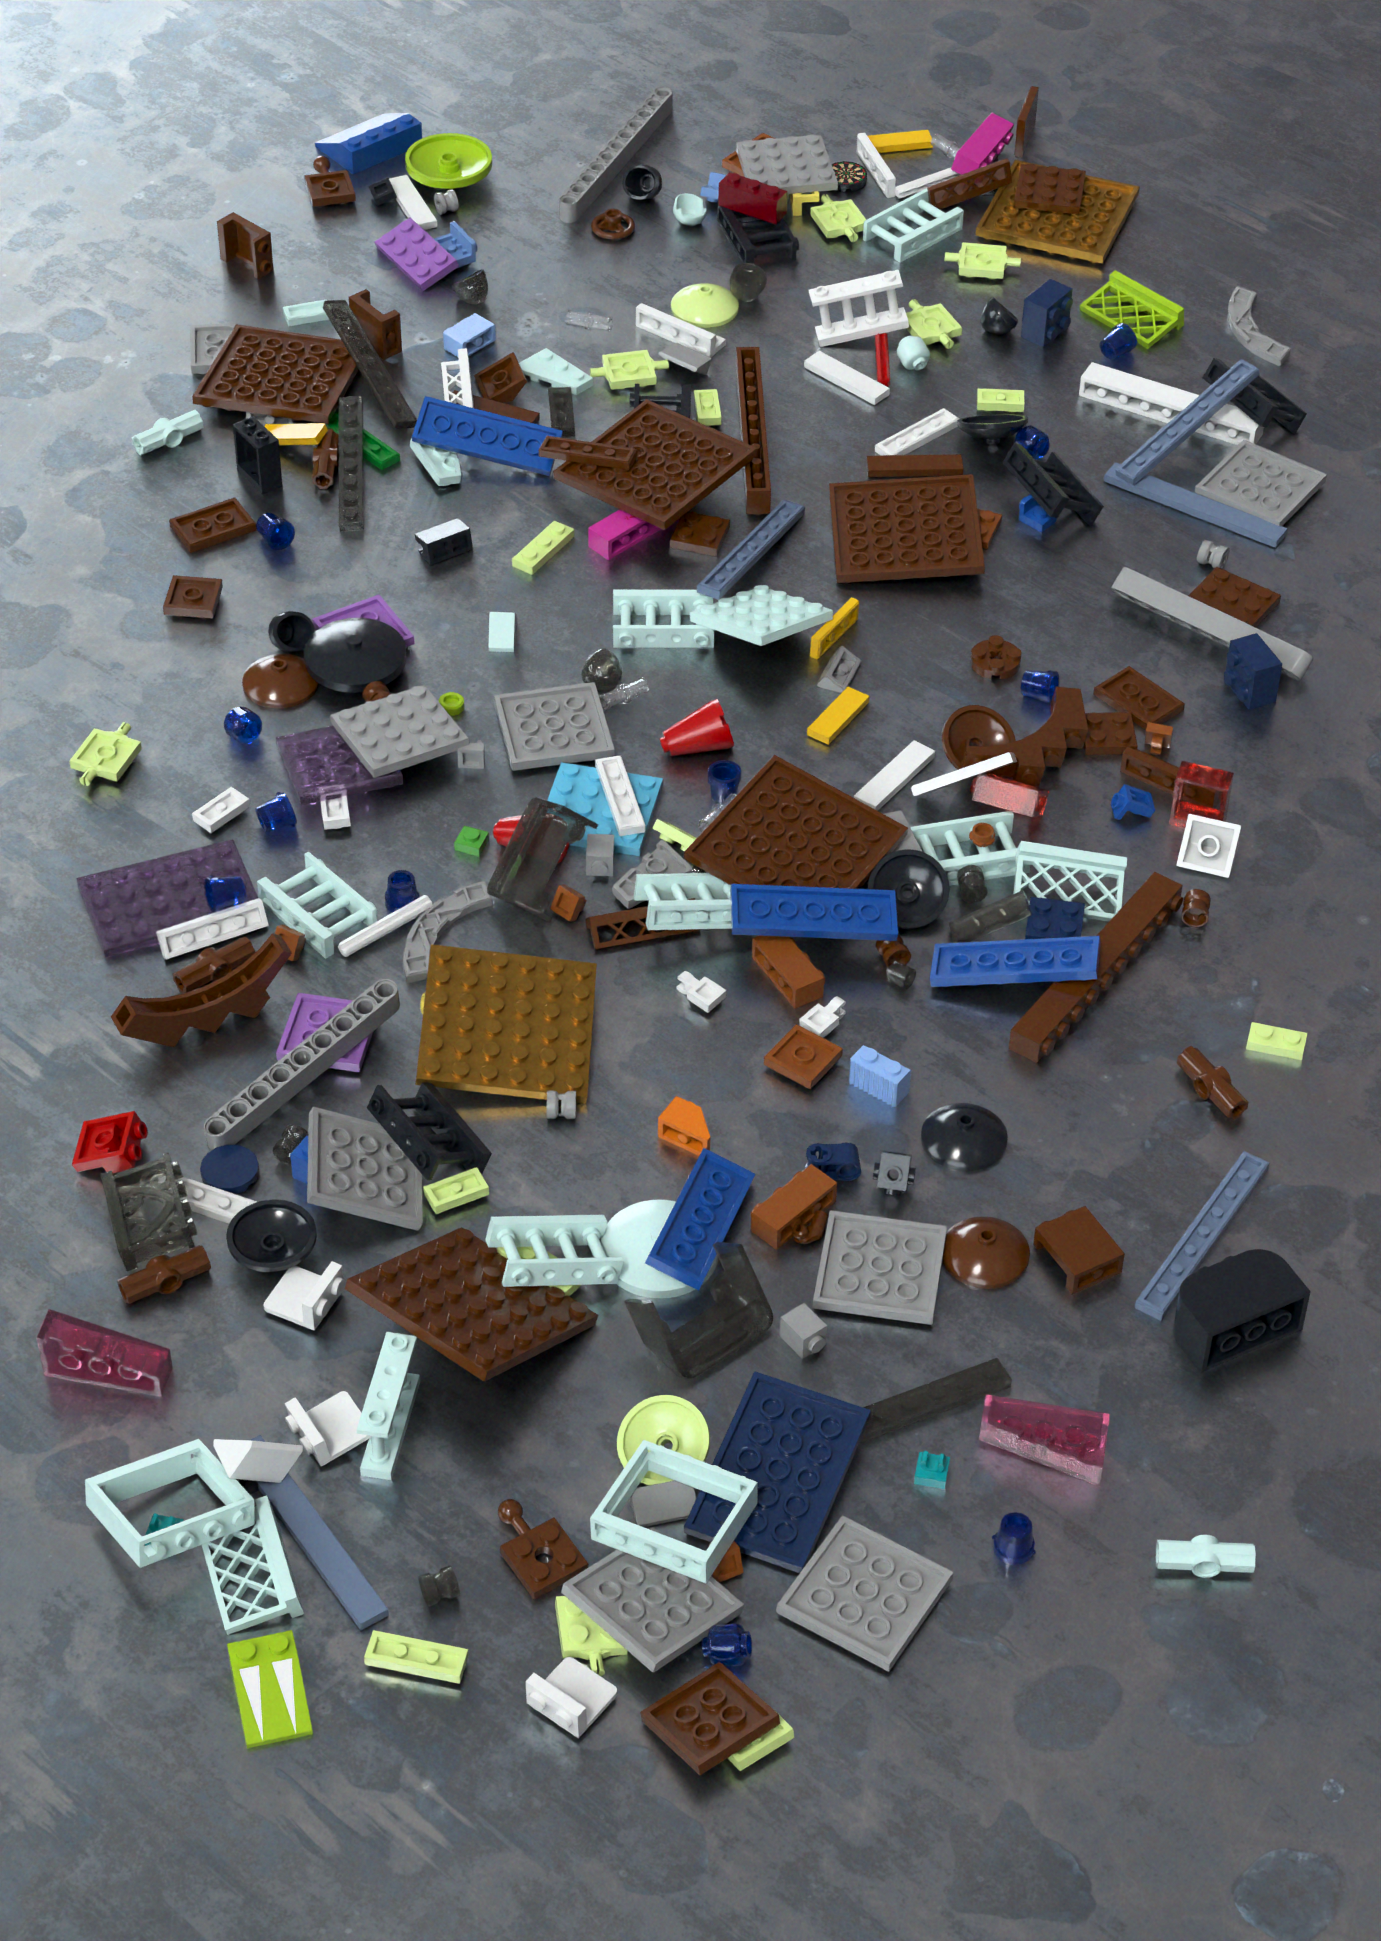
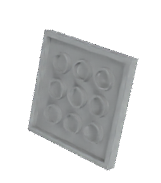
M810 134L801 137L788 136L778 139L766 138L764 140L736 142V152L746 178L758 180L770 186H776L788 191V194L838 190V181L821 135Z
M1243 440L1196 485L1195 493L1275 525L1283 526L1326 482L1327 474L1247 440Z
M595 682L494 695V704L512 771L560 765L561 762L577 763L615 756V749Z
M425 685L416 686L409 690L391 694L385 698L369 701L363 705L344 709L330 715L331 724L374 778L457 751V749L469 745V738Z
M312 1107L309 1113L307 1203L418 1231L423 1224L422 1174L385 1129L378 1123Z
M830 1210L813 1298V1309L932 1325L947 1226Z
M842 1515L779 1601L776 1613L889 1672L953 1580L954 1572Z
M654 1527L649 1529L657 1533H660ZM618 1549L563 1583L561 1591L564 1596L653 1673L742 1614L744 1604L712 1576L707 1583H703Z

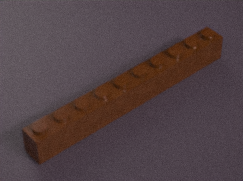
M736 347V382L740 437L742 442L757 448V456L743 467L746 514H769L771 508V483L759 347Z
M1154 872L1096 935L1100 936L1101 943L1097 979L1054 982L1011 1029L1009 1049L1035 1063H1038L1044 1055L1048 1056L1052 1052L1055 1043L1060 1038H1065L1070 1026L1074 1022L1077 1023L1081 1020L1087 1007L1093 1006L1099 994L1110 987L1113 978L1117 974L1123 973L1131 958L1135 959L1140 953L1141 947L1153 939L1156 930L1159 927L1165 926L1172 912H1177L1183 903V897H1181L1183 885Z

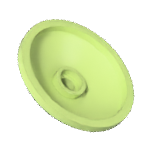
M699 283L689 285L677 292L672 298L671 310L673 315L682 321L700 328H711L732 321L738 314L739 302L731 291L720 285Z
M673 1395L654 1396L638 1403L623 1419L617 1436L618 1456L624 1468L643 1440L659 1446L672 1443L673 1447L671 1450L683 1455H689L702 1462H705L710 1448V1432L704 1416L692 1403ZM648 1471L640 1483L649 1486L675 1480Z

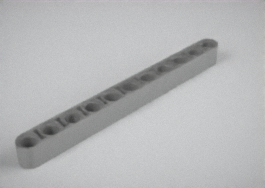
M664 86L655 88L559 198V218L562 222L573 223L579 220L672 112V89Z

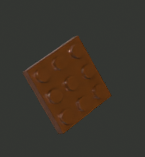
M1021 164L1014 208L1079 214L1086 171L1076 168L1064 169L1056 166L1045 167L1036 166L1035 164Z
M1216 567L1188 595L1255 628L1280 603L1281 599L1280 594L1219 567Z
M718 1662L640 1712L642 1722L699 1775L710 1770L780 1724L779 1714L721 1662Z

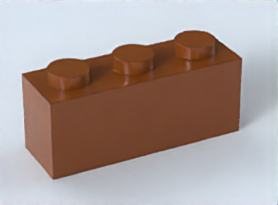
M756 936L752 939V958L794 1009L823 998L826 982L824 974L821 970H817L811 963L809 956L799 949L793 937Z
M812 1164L803 1171L797 1172L786 1185L778 1187L763 1203H758L751 1212V1232L777 1250L793 1237L792 1230L796 1225L799 1224L800 1228L802 1224L807 1226L812 1222L815 1211H825L836 1202L837 1182Z

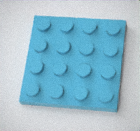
M561 762L543 812L558 810L566 813L569 818L570 833H566L565 841L570 842L569 845L587 848V834L614 835V853L640 857L663 787V778L627 773L645 823L644 833L619 836L600 778L594 767Z

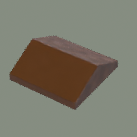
M514 352L474 375L483 398L501 403L513 401L527 383Z

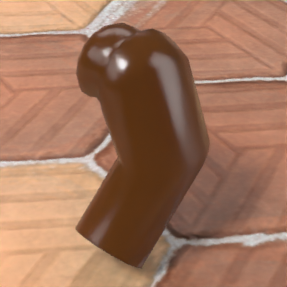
M817 1210L814 1213L811 1225L806 1226L802 1224L801 1228L799 1224L796 1225L792 1230L794 1240L799 1244L805 1245L821 1239L828 1220V1214Z

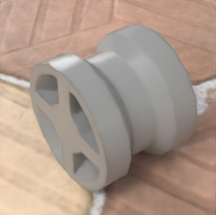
M453 189L447 190L443 194L440 192L434 194L435 206L440 215L445 214L447 211H458V199Z

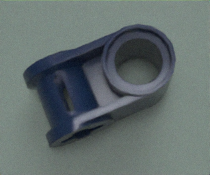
M848 1142L840 1144L816 1143L807 1148L806 1157L808 1163L804 1169L812 1164L816 1168L819 1167L820 1171L834 1181L847 1182L857 1179L862 1173L858 1148L855 1144Z

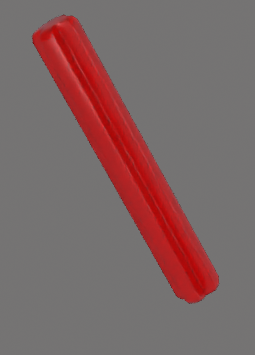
M878 333L875 335L877 380L879 383L889 387L888 334Z

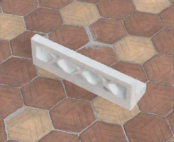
M641 303L636 307V326L669 341L679 343L709 357L715 355L726 345V339Z
M467 348L458 349V361L441 363L444 399L447 402L459 403L463 406L474 408ZM460 369V372L453 377L447 373V370ZM455 385L462 388L457 395L449 391Z

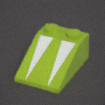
M289 1630L228 1643L230 1668L247 1749L312 1735L313 1730L293 1631Z

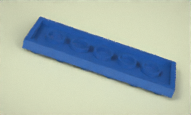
M425 396L414 428L412 441L550 476L555 459L539 457L538 450L546 436L562 438L563 431Z
M731 884V928L734 935L897 941L898 924L895 890Z
M1100 936L935 944L930 973L931 987L1097 979L1101 947Z
M703 1148L645 1264L699 1291L752 1183L755 1173Z

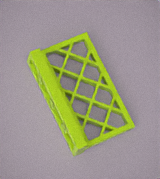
M1116 270L1109 275V282L1079 305L1080 311L1147 349L1173 328L1179 330L1184 326L1183 307ZM1108 291L1116 295L1104 297ZM1118 302V307L1105 308V303ZM1121 302H1129L1132 306H1121ZM1092 304H1102V308L1093 309L1090 306ZM1145 311L1150 315L1138 316V312ZM1135 312V316L1122 317V313ZM1119 313V318H1109L1106 316V314ZM1155 321H1163L1166 325L1156 326ZM1152 322L1153 326L1139 327V323ZM1136 323L1137 327L1127 328L1123 324ZM1154 333L1149 339L1144 338L1140 334Z

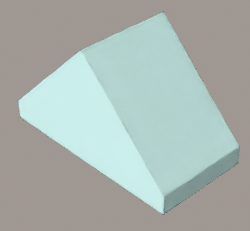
M490 612L489 651L514 652L517 615L515 613Z

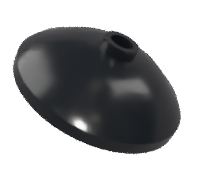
M1014 414L979 415L957 420V426L962 431L972 437L986 439L987 444L1000 443V439L1016 434L1028 423L1027 416Z
M898 850L886 855L879 861L871 873L868 882V889L895 890L898 928L917 929L929 925L944 911L949 898V880L945 870L932 856L918 850ZM910 891L912 897L905 898L902 893Z
M970 1103L949 1104L936 1109L926 1118L921 1130L922 1146L928 1156L938 1164L957 1171H976L987 1168L1003 1156L1007 1147V1130L1001 1119L990 1110Z
M277 1199L259 1201L243 1208L233 1217L226 1233L227 1246L233 1258L247 1268L262 1272L281 1271L299 1264L311 1253L317 1238L316 1225L308 1211L293 1202Z

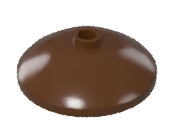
M292 654L265 656L251 664L244 672L242 678L243 691L251 701L263 707L277 709L294 707L306 702L316 693L319 683L307 672L305 660Z
M968 705L959 708L947 719L942 730L944 752L957 770L961 769L966 746H994L1016 741L1009 723L996 711L980 705ZM981 774L973 778L986 780L998 776Z
M972 1217L956 1223L947 1231L942 1262L954 1278L966 1285L983 1289L1000 1288L1015 1282L1024 1274L1029 1264L1030 1248L1025 1236L1012 1224L993 1217Z

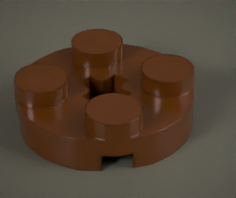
M993 635L989 640L981 641L971 649V667L978 675L984 678L991 679L992 675L1000 676V679H1006L1019 671L1022 652L1014 644L1004 641L1001 636Z

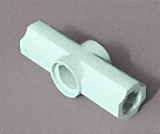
M196 410L172 420L160 418L155 422L153 428L132 437V443L140 456L165 445L173 448L181 443L183 437L204 428L203 420Z
M1199 1535L1191 1541L1157 1540V1569L1192 1570L1196 1576L1202 1578L1216 1576L1220 1571L1254 1573L1256 1552L1253 1544L1219 1542L1212 1535Z

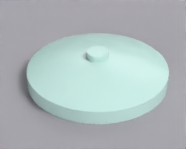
M648 1200L624 1208L607 1223L600 1243L606 1257L623 1258V1265L617 1285L624 1290L638 1296L658 1299L678 1297L695 1290L681 1281L645 1264L676 1201ZM719 1250L702 1285L710 1278L717 1266Z

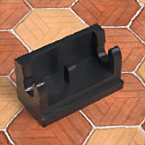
M458 518L415 534V540L423 548L418 550V552L428 561L429 565L473 550L470 528Z

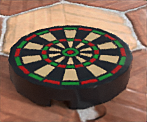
M847 161L832 164L838 181L837 191L846 192V189L857 191L867 184V171L860 164Z

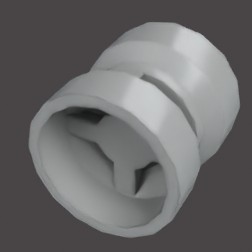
M1206 539L1198 551L1197 562L1203 565L1210 564L1214 569L1216 567L1223 569L1228 560L1230 548L1223 545L1216 546L1214 542Z
M547 1091V1119H556L558 1116H564L566 1119H576V1091H567L565 1094H559L557 1091ZM559 1100H561V1110H559Z

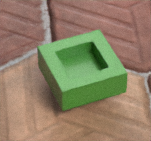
M464 826L454 842V850L479 857L489 841V832Z

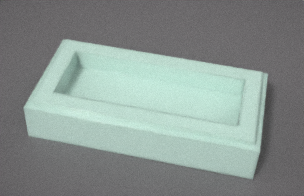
M327 300L283 307V314L288 327L333 319L332 310Z

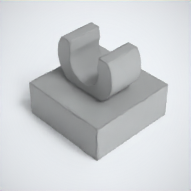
M481 740L457 749L458 768L484 769L485 750L484 743Z

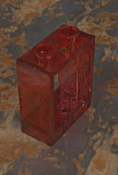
M1182 761L1175 780L1169 825L1185 828L1189 814L1226 822L1234 773ZM1185 783L1222 791L1219 810L1184 802Z
M988 773L978 774V778L973 779L970 793L973 794L972 800L1029 817L1043 816L1049 790Z

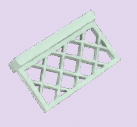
M1026 841L1020 842L1015 855L1016 871L1013 907L1029 909L1030 901L1020 899V891L1028 886L1038 898H1046L1045 896L1054 890L1063 901H1072L1079 895H1082L1090 904V906L1084 909L1083 918L1109 922L1122 908L1124 871L1127 867V857ZM1023 864L1033 865L1039 873L1029 879L1022 871ZM1053 868L1059 869L1065 875L1057 883L1047 873ZM1078 873H1085L1092 881L1082 887L1074 876ZM1041 876L1051 886L1043 893L1033 883ZM1105 877L1117 878V884L1114 889L1109 891L1100 880ZM1068 880L1078 890L1070 897L1059 887ZM1093 885H1096L1104 894L1097 901H1094L1086 892ZM1108 899L1115 907L1114 914L1105 913L1099 907V904Z
M267 1495L255 1499L254 1514L256 1524L249 1534L237 1531L224 1536L219 1545L211 1542L202 1544L227 1635L290 1613L292 1618L304 1614L275 1512ZM233 1536L245 1540L238 1552L226 1548ZM252 1543L263 1547L257 1559L245 1555ZM222 1554L233 1558L226 1571L215 1567ZM240 1562L252 1565L245 1578L233 1574ZM259 1569L270 1572V1576L264 1585L252 1581ZM229 1580L240 1584L233 1596L222 1592ZM248 1587L260 1591L252 1604L241 1600ZM267 1594L278 1598L279 1605L268 1609L259 1607ZM236 1605L248 1610L243 1618L233 1622L230 1621L229 1616Z

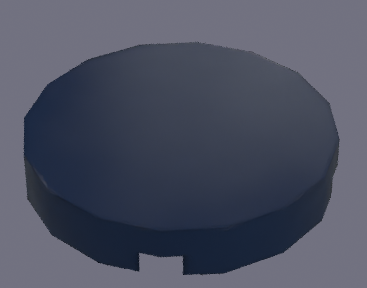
M240 1145L220 1146L208 1152L203 1158L200 1167L203 1184L233 1194L242 1193L249 1189V1185L253 1181L255 1183L258 1179L259 1163L256 1155L248 1148Z

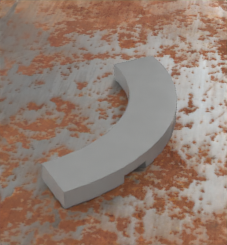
M1237 286L1230 297L1228 307V322L1233 334L1252 353L1270 363L1281 366L1289 357L1291 348L1259 332L1258 326L1251 317V308L1257 300V293Z
M486 881L474 883L453 891V895L444 900H437L431 908L425 910L419 916L407 936L403 952L406 983L427 979L431 944L436 945L442 933L450 925L473 911L493 906Z

